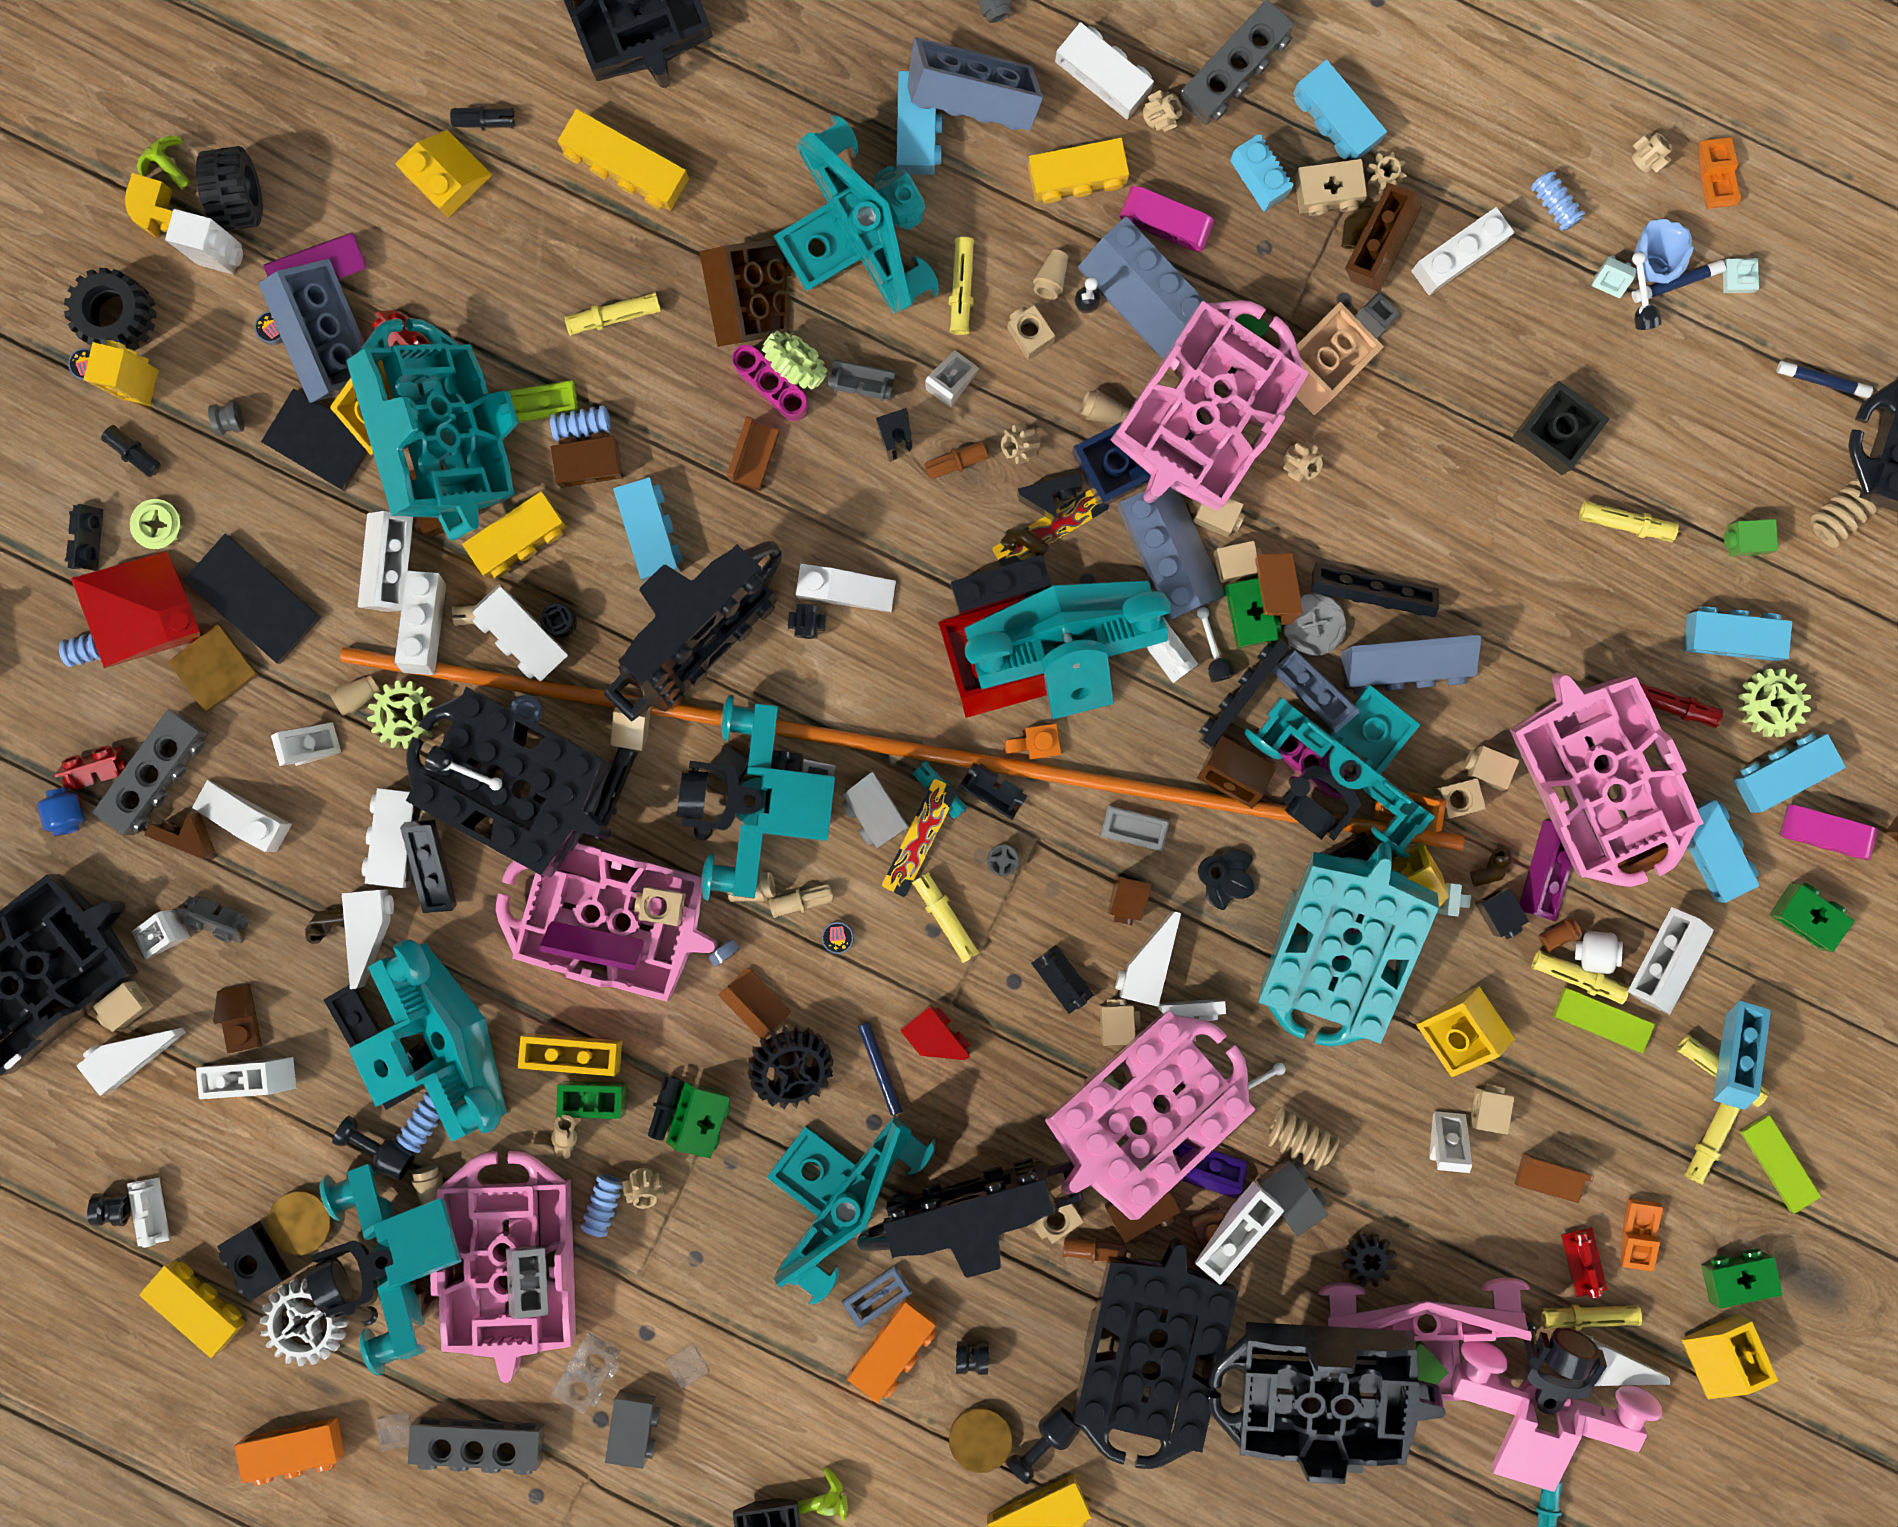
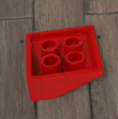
M167 551L71 578L103 668L194 642L200 637V631L191 606Z

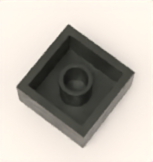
M1558 381L1548 388L1512 436V439L1562 476L1574 468L1610 418Z

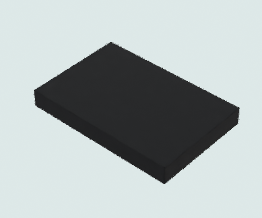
M294 388L261 440L265 445L342 491L346 490L368 453L333 411L318 402L309 403L307 396Z

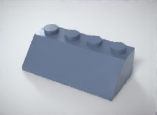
M918 37L914 38L907 86L912 103L924 109H930L931 107L941 109L953 116H960L962 114L974 117L982 123H989L991 121L1003 124L1012 130H1018L1019 128L1031 130L1043 99L1032 66Z
M1127 216L1099 241L1078 266V270L1087 279L1095 278L1097 280L1098 286L1096 289L1162 360L1194 310L1202 301L1207 303Z
M329 259L276 271L258 284L308 401L313 403L337 396L351 378L346 360L357 354L365 342Z
M1168 488L1153 503H1147L1144 500L1145 491L1119 503L1117 509L1154 591L1164 593L1170 601L1171 611L1169 614H1165L1168 622L1226 596L1179 492Z
M1481 635L1351 646L1341 651L1344 689L1353 688L1354 694H1361L1368 685L1372 687L1385 686V691L1404 690V684L1416 683L1417 688L1436 687V681L1448 680V686L1468 684L1467 678L1477 676Z

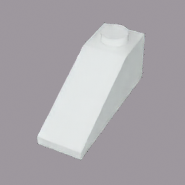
M800 564L796 596L801 600L892 612L896 581L834 568Z
M210 780L206 781L192 807L236 837L264 852H277L292 825Z
M388 889L342 893L350 989L365 987L370 975L368 966L374 964L390 924V914L394 913L393 897L388 895Z
M1171 911L1126 964L1125 971L1119 970L1115 989L1120 990L1119 996L1121 998L1159 1007L1181 913Z
M178 1028L102 1046L98 1043L83 1054L85 1059L77 1065V1068L100 1096L116 1090L186 1032L183 1028Z
M293 1057L196 1068L199 1099L269 1095L297 1089Z
M1253 1181L1232 1205L1196 1260V1265L1221 1285L1281 1216L1284 1209L1277 1200Z
M1586 1335L1597 1345L1598 1349L1603 1350L1607 1364L1606 1369L1595 1386L1670 1385V1378L1660 1370L1594 1340L1593 1336ZM1565 1377V1379L1569 1381H1578Z

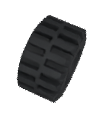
M233 146L199 152L195 169L196 183L206 217L215 221L225 231L259 226L263 213L262 193L254 164L242 146Z
M99 268V273L92 269L86 272L88 277L84 278L80 275L76 278L77 286L74 288L70 285L68 292L71 293V296L64 300V305L69 307V310L64 311L66 319L71 321L68 326L71 331L77 333L76 336L91 346L92 342L105 345L106 340L122 343L126 345L127 349L129 347L134 351L140 348L139 341L142 340L146 343L150 338L146 333L148 330L153 331L155 328V324L151 322V319L157 318L156 311L150 308L155 305L153 298L148 296L149 292L143 286L116 269L111 271L108 268ZM120 296L123 310L119 319L109 326L101 327L98 317L101 306L108 299Z

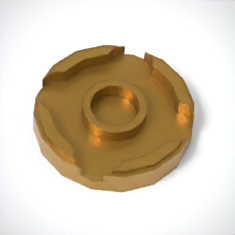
M295 1190L281 1196L272 1205L267 1216V1230L271 1241L280 1250L291 1255H305L317 1250L327 1240L333 1228V1218L325 1209L322 1199L309 1190Z
M989 1407L967 1409L952 1424L949 1432V1448L954 1459L964 1469L974 1473H988L999 1468L1008 1458L1012 1449V1432L1007 1420L998 1411Z

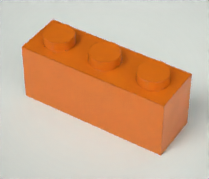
M908 1297L904 1298L850 1369L847 1380L876 1403L883 1396L888 1399L899 1384L896 1378L902 1370L907 1373L918 1359L915 1353L921 1345L927 1347L937 1334V1331L934 1329L936 1327V1318Z
M338 1417L247 1436L234 1445L242 1484L253 1481L255 1486L269 1483L274 1480L273 1477L285 1475L286 1479L295 1478L303 1475L307 1469L316 1468L317 1472L330 1470L336 1467V1463L345 1455Z

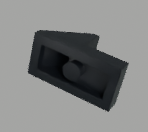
M1075 474L1018 488L1017 496L1020 502L1057 523L1058 516L1053 498L1058 497L1059 501L1076 498L1077 493L1081 492L1083 485L1080 474Z

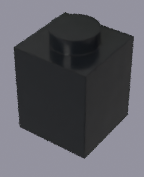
M1502 887L1475 903L1494 936H1505L1506 939L1512 938L1523 931L1522 925L1529 922L1510 888Z

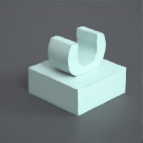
M1611 255L1607 257L1595 275L1591 286L1621 298L1635 278L1637 269L1631 267V263L1626 262L1624 264L1616 260V256Z
M1758 258L1726 259L1724 261L1726 271L1723 272V293H1755L1759 290Z
M1445 883L1449 898L1439 907L1437 914L1459 917L1460 907L1470 908L1471 895L1461 894L1462 885Z

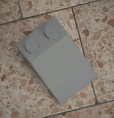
M873 772L843 794L846 801L842 803V806L851 820L857 817L863 828L858 831L868 846L874 843L876 848H879L909 829L908 824Z

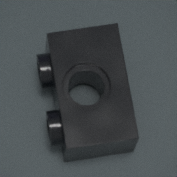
M260 1221L217 1246L220 1251L219 1258L222 1264L232 1271L236 1278L235 1285L242 1296H246L249 1302L292 1276ZM248 1255L256 1259V1270L251 1269L247 1265L246 1259Z

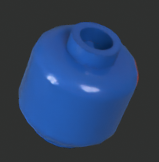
M66 788L45 792L47 798L40 800L37 804L42 828L47 832H52L53 836H61L79 831V825L85 821L79 795L67 793Z

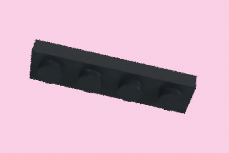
M1319 563L1314 565L1311 592L1320 593L1324 596L1344 598L1357 603L1363 602L1382 606L1386 609L1411 612L1420 616L1436 617L1439 610V588Z
M1281 640L1275 642L1274 645L1269 642L1265 645L1257 656L1261 660L1254 670L1249 667L1238 680V683L1242 686L1235 695L1231 692L1226 695L1218 706L1222 709L1221 713L1215 720L1210 717L1199 730L1203 735L1199 739L1202 745L1207 749L1213 747L1290 648Z
M350 984L323 999L350 1048L382 1032L358 989H350ZM383 1061L384 1067L388 1071L387 1065ZM413 1088L382 1105L385 1110H388L414 1095L416 1091Z

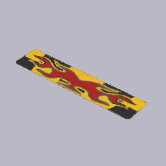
M1090 489L1056 509L1057 523L1044 516L1023 530H1029L1047 544H1051L1105 512L1109 507L1106 505L1100 509ZM1001 543L992 548L1001 566L1022 561L1034 554L1020 544L1017 545L1014 551H1009Z
M938 779L933 780L882 883L884 888L902 897L907 895L957 795L958 790Z

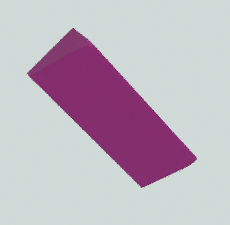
M353 232L271 261L263 266L267 277L279 270L329 259L339 279L364 270L366 268V259Z
M1544 820L1542 823L1519 905L1524 913L1556 922L1572 864L1552 821Z
M552 921L547 927L539 950L545 953L633 971L641 963L644 941Z

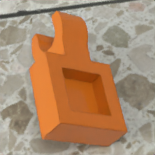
M1057 724L1025 728L1026 738L1004 742L1006 754L1028 751L1029 760L1061 755Z

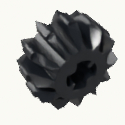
M1360 1232V1242L1357 1243L1354 1239L1350 1238L1348 1242L1353 1247L1352 1250H1342V1254L1350 1258L1342 1262V1267L1350 1270L1348 1277L1352 1281L1359 1278L1360 1286L1366 1287L1370 1279L1372 1285L1378 1287V1277L1381 1276L1384 1280L1389 1281L1390 1276L1385 1271L1387 1269L1396 1270L1397 1266L1388 1260L1395 1258L1397 1255L1394 1250L1388 1249L1390 1246L1389 1240L1385 1238L1379 1241L1378 1233L1373 1232L1368 1240L1367 1235L1364 1232ZM1367 1254L1375 1260L1371 1265L1363 1259Z

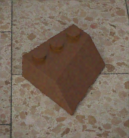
M775 239L725 245L699 251L717 347L765 339L776 331H779L781 334L784 332L788 333L790 296L786 293L787 277L791 276L792 268Z

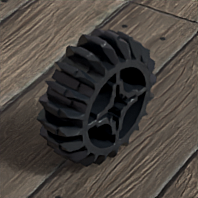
M796 1024L794 1029L789 1031L788 1027L784 1025L782 1032L778 1034L771 1029V1037L769 1039L760 1037L761 1046H752L753 1056L748 1057L749 1068L747 1069V1075L749 1080H751V1087L757 1092L758 1097L762 1101L767 1099L768 1104L772 1107L779 1102L780 1107L785 1109L789 1103H792L797 1109L800 1101L804 1100V1102L809 1104L810 1096L820 1097L821 1092L819 1088H828L827 1078L833 1077L831 1066L834 1065L830 1054L831 1050L828 1044L824 1042L822 1036L818 1033L814 1035L813 1030L809 1027L802 1031L801 1027ZM808 1054L814 1056L811 1067L806 1065ZM769 1067L775 1070L773 1080L767 1077Z

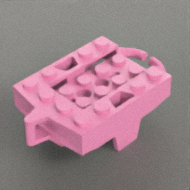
M1244 300L1205 303L1202 301L1194 310L1110 439L1151 475L1144 493V500L1147 503H1153L1168 488H1171L1218 511L1226 504L1254 459L1267 447L1285 419L1283 414L1309 372L1304 370L1294 336L1289 326L1279 317L1275 316L1268 326L1280 338L1278 349L1235 321L1242 314H1249L1259 320L1266 310L1263 306ZM1231 367L1236 369L1234 374L1228 373ZM1168 368L1173 370L1180 379L1175 388L1158 385V382ZM1214 385H1220L1226 390V398H1221L1215 394ZM1197 411H1203L1208 415V425L1201 424L1198 421ZM1246 424L1262 427L1251 446L1241 433ZM1189 432L1194 435L1191 441L1189 439L1185 440Z
M1559 672L1555 673L1552 676L1556 701L1512 727L1510 732L1575 872L1582 878L1587 877L1618 886L1633 887L1648 882V878L1643 870L1633 874L1625 873L1620 870L1618 863L1666 842L1668 845L1666 857L1654 865V869L1659 877L1675 868L1681 860L1697 827L1703 824L1693 797L1683 778L1682 773L1687 770L1673 739L1661 729L1637 677L1626 675L1580 690L1570 676ZM1584 737H1591L1594 746L1589 748ZM1652 742L1663 766L1649 767L1643 755V751ZM1605 754L1608 759L1607 766L1597 771L1594 767V761L1599 755ZM1613 784H1619L1621 786L1620 795L1616 799H1609L1607 795L1609 787ZM1565 786L1571 800L1568 803L1566 800L1560 802L1551 787ZM1618 810H1624L1627 818L1622 820Z
M578 842L574 849L569 852L553 877L535 873L523 919H516L511 915L509 911V895L498 893L497 918L513 953L512 959L561 972L566 975V978L598 987H614L667 1002L674 993L690 952L710 953L715 951L719 945L716 939L697 930L702 901V876ZM513 860L508 865L502 882L514 885L517 875L522 870L528 868ZM624 864L638 869L629 882L612 878L611 868L621 870ZM647 886L685 892L681 925L672 926L638 920L639 912L635 911L638 892L643 893L644 887ZM656 896L652 900L651 907L656 914L662 915L667 910V903L665 899H661L662 897ZM565 902L576 905V908L574 907L573 910L563 907ZM591 904L597 906L600 911V917L596 922L589 921L585 915L587 907ZM620 913H625L630 917L631 926L627 931L620 930L616 925V918ZM552 921L644 941L641 963L635 970L631 971L607 966V975L581 968L580 965L583 963V960L541 952L539 948L547 927ZM641 923L654 926L650 932L640 929Z
M1170 1011L1161 1014L1120 1052L1106 1060L1083 1081L1084 1084L1045 1119V1122L1063 1147L1062 1149L1074 1165V1168L1061 1186L1064 1194L1078 1193L1091 1185L1130 1220L1140 1219L1256 1110L1249 1102L1247 1066L1245 1058L1238 1047L1233 1045L1226 1051V1054L1232 1061L1233 1073L1229 1078L1224 1079L1193 1043V1039L1199 1034L1208 1035L1217 1044L1220 1043L1227 1035L1219 1027L1205 1020L1173 1015ZM1121 1064L1127 1080L1116 1089L1104 1082V1080ZM1177 1086L1182 1087L1183 1089L1177 1095L1172 1091ZM1156 1096L1161 1097L1165 1102L1166 1108L1163 1114L1157 1112L1154 1108L1153 1102ZM1133 1118H1137L1142 1123L1143 1129L1140 1135L1134 1134L1130 1129V1122ZM1119 1139L1125 1141L1121 1147L1116 1143ZM1182 1142L1194 1148L1181 1158L1173 1154V1150Z
M491 1151L472 1158L437 1189V1199L445 1200L460 1258L464 1260V1277L454 1281L453 1265L431 1273V1296H439L441 1351L494 1357L500 1380L507 1383L519 1371L522 1355L571 1347L576 1340L571 1179L564 1180L536 1157L520 1151H508V1164H520L528 1170L530 1176L526 1183L480 1184L477 1178L479 1171L486 1165L498 1163V1152ZM537 1190H539L540 1246L545 1248L548 1315L515 1319L509 1315V1310H506V1301H509L508 1289L502 1288L499 1284V1276H507V1259L498 1252V1244L506 1243L510 1248L539 1245ZM504 1220H509V1232H504L503 1230ZM556 1250L554 1256L555 1266L549 1267L548 1253Z

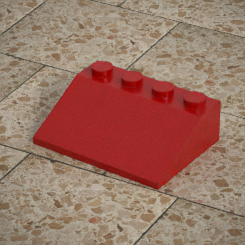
M1028 597L938 622L965 718L1047 695L1044 673L981 689L975 665L971 664L965 656V646L968 641L965 627Z

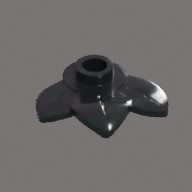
M1232 849L1226 851L1220 857L1208 856L1201 861L1198 867V876L1200 881L1206 885V898L1212 906L1225 910L1230 897L1245 899L1254 894V883L1249 874L1245 872L1253 860L1249 853ZM1217 866L1219 872L1218 875L1213 878L1211 875V870L1213 867Z

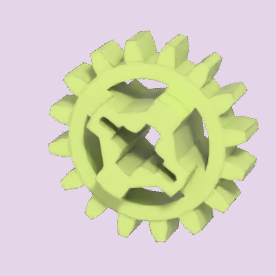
M779 331L771 333L764 342L762 351L766 353L765 359L771 361L773 370L780 373V376L785 377L789 383L795 385L799 383L802 388L805 389L808 386L813 390L827 376V369L823 367L825 363L823 360L818 359V352L814 348L809 347L807 343H804L800 337L795 335L790 337L787 332L781 334Z
M1773 669L1763 670V675L1760 673L1752 675L1754 683L1745 682L1742 685L1747 690V693L1738 695L1739 699L1745 701V705L1738 707V711H1746L1747 716L1742 721L1743 723H1754L1751 728L1752 732H1759L1763 729V737H1771L1773 733L1776 737L1785 736V730L1788 733L1797 731L1794 723L1805 724L1806 720L1801 714L1811 711V708L1804 705V701L1811 699V695L1802 694L1801 691L1807 685L1805 683H1795L1798 675L1790 674L1786 677V669H1779L1775 673ZM1783 686L1786 687L1790 693L1784 690ZM1760 690L1761 693H1760V695L1758 696V698L1756 699V695H1757L1758 691ZM1777 699L1778 706L1772 707L1771 700ZM1758 712L1766 718V721L1761 718Z
M398 680L395 681V689L385 684L383 686L384 695L374 694V697L378 700L377 705L369 704L368 708L374 710L375 714L368 717L367 720L376 722V726L371 732L374 734L382 733L379 740L381 743L386 744L391 740V748L398 749L402 742L404 749H408L412 737L422 740L421 737L423 735L427 737L433 736L431 731L429 732L418 726L421 722L419 713L421 706L424 718L427 712L433 709L430 707V704L435 701V698L432 696L424 697L427 692L425 687L421 686L415 691L416 683L409 681L405 688L403 682ZM401 694H409L403 701L397 702L392 699ZM395 708L406 710L405 714L412 722L400 720L402 716ZM384 710L386 711V714H387V722H386V723L384 722ZM409 728L414 731L407 736H397L404 729Z

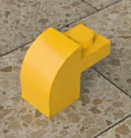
M132 173L125 194V206L128 215L150 235L159 238L161 230L166 233L168 231L173 211L168 210L173 190L162 181Z

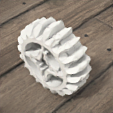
M296 1278L290 1281L289 1286L285 1283L279 1286V1293L273 1292L270 1294L269 1300L271 1303L265 1304L262 1308L268 1315L260 1318L259 1322L268 1326V1328L261 1331L260 1335L264 1337L270 1336L271 1338L267 1342L266 1348H271L275 1345L278 1349L274 1357L278 1358L285 1353L286 1364H290L295 1358L298 1366H303L307 1360L311 1365L318 1363L319 1358L326 1360L331 1356L330 1350L336 1351L340 1347L338 1340H343L346 1337L347 1333L341 1328L346 1327L349 1324V1320L346 1318L334 1320L326 1317L327 1331L323 1338L320 1319L325 1313L319 1311L317 1307L307 1306L303 1300L300 1301L298 1297L312 1300L306 1278L303 1279L302 1283ZM286 1306L288 1309L286 1313L289 1317V1324L284 1329L282 1323V1314L284 1307ZM315 1315V1317L309 1320L307 1325L294 1328V1326L300 1323L302 1318ZM299 1336L305 1343L309 1342L310 1345L299 1344L290 1337Z

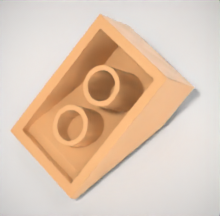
M1341 302L1297 344L1304 370L1309 372L1295 396L1313 415H1316L1384 347Z

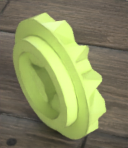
M146 500L139 504L131 515V534L140 545L153 550L167 548L169 544L177 540L179 530L182 529L179 518L180 514L172 504L164 500ZM157 516H159V521L167 524V527L158 528L157 533H155V530L146 525L145 522H154Z

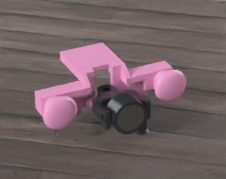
M1526 1322L1528 1331H1531L1532 1334L1531 1341L1523 1339L1529 1361L1526 1368L1528 1379L1524 1380L1519 1388L1512 1386L1511 1379L1498 1375L1507 1370V1359L1503 1352L1494 1344L1487 1341H1467L1461 1345L1464 1360L1462 1364L1458 1363L1450 1380L1453 1396L1515 1415L1491 1465L1493 1474L1555 1492L1582 1435L1639 1452L1648 1435L1644 1425L1646 1420L1656 1421L1662 1417V1406L1657 1398L1637 1386H1622L1615 1392V1397L1618 1401L1615 1410L1578 1400L1590 1396L1607 1364L1603 1350L1598 1349L1597 1345L1589 1337L1574 1329L1557 1328L1553 1331L1550 1339H1548L1547 1333L1540 1332L1537 1340L1535 1336L1537 1327L1533 1323ZM1545 1360L1555 1372L1578 1381L1559 1379L1542 1372L1539 1368ZM1534 1406H1537L1545 1414H1555L1558 1424L1556 1434L1536 1428L1538 1421Z

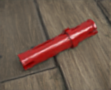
M1640 683L1651 707L1678 715L1681 720L1687 722L1693 720L1713 728H1717L1722 721L1723 709L1698 702L1697 698L1691 696L1688 698L1681 697Z

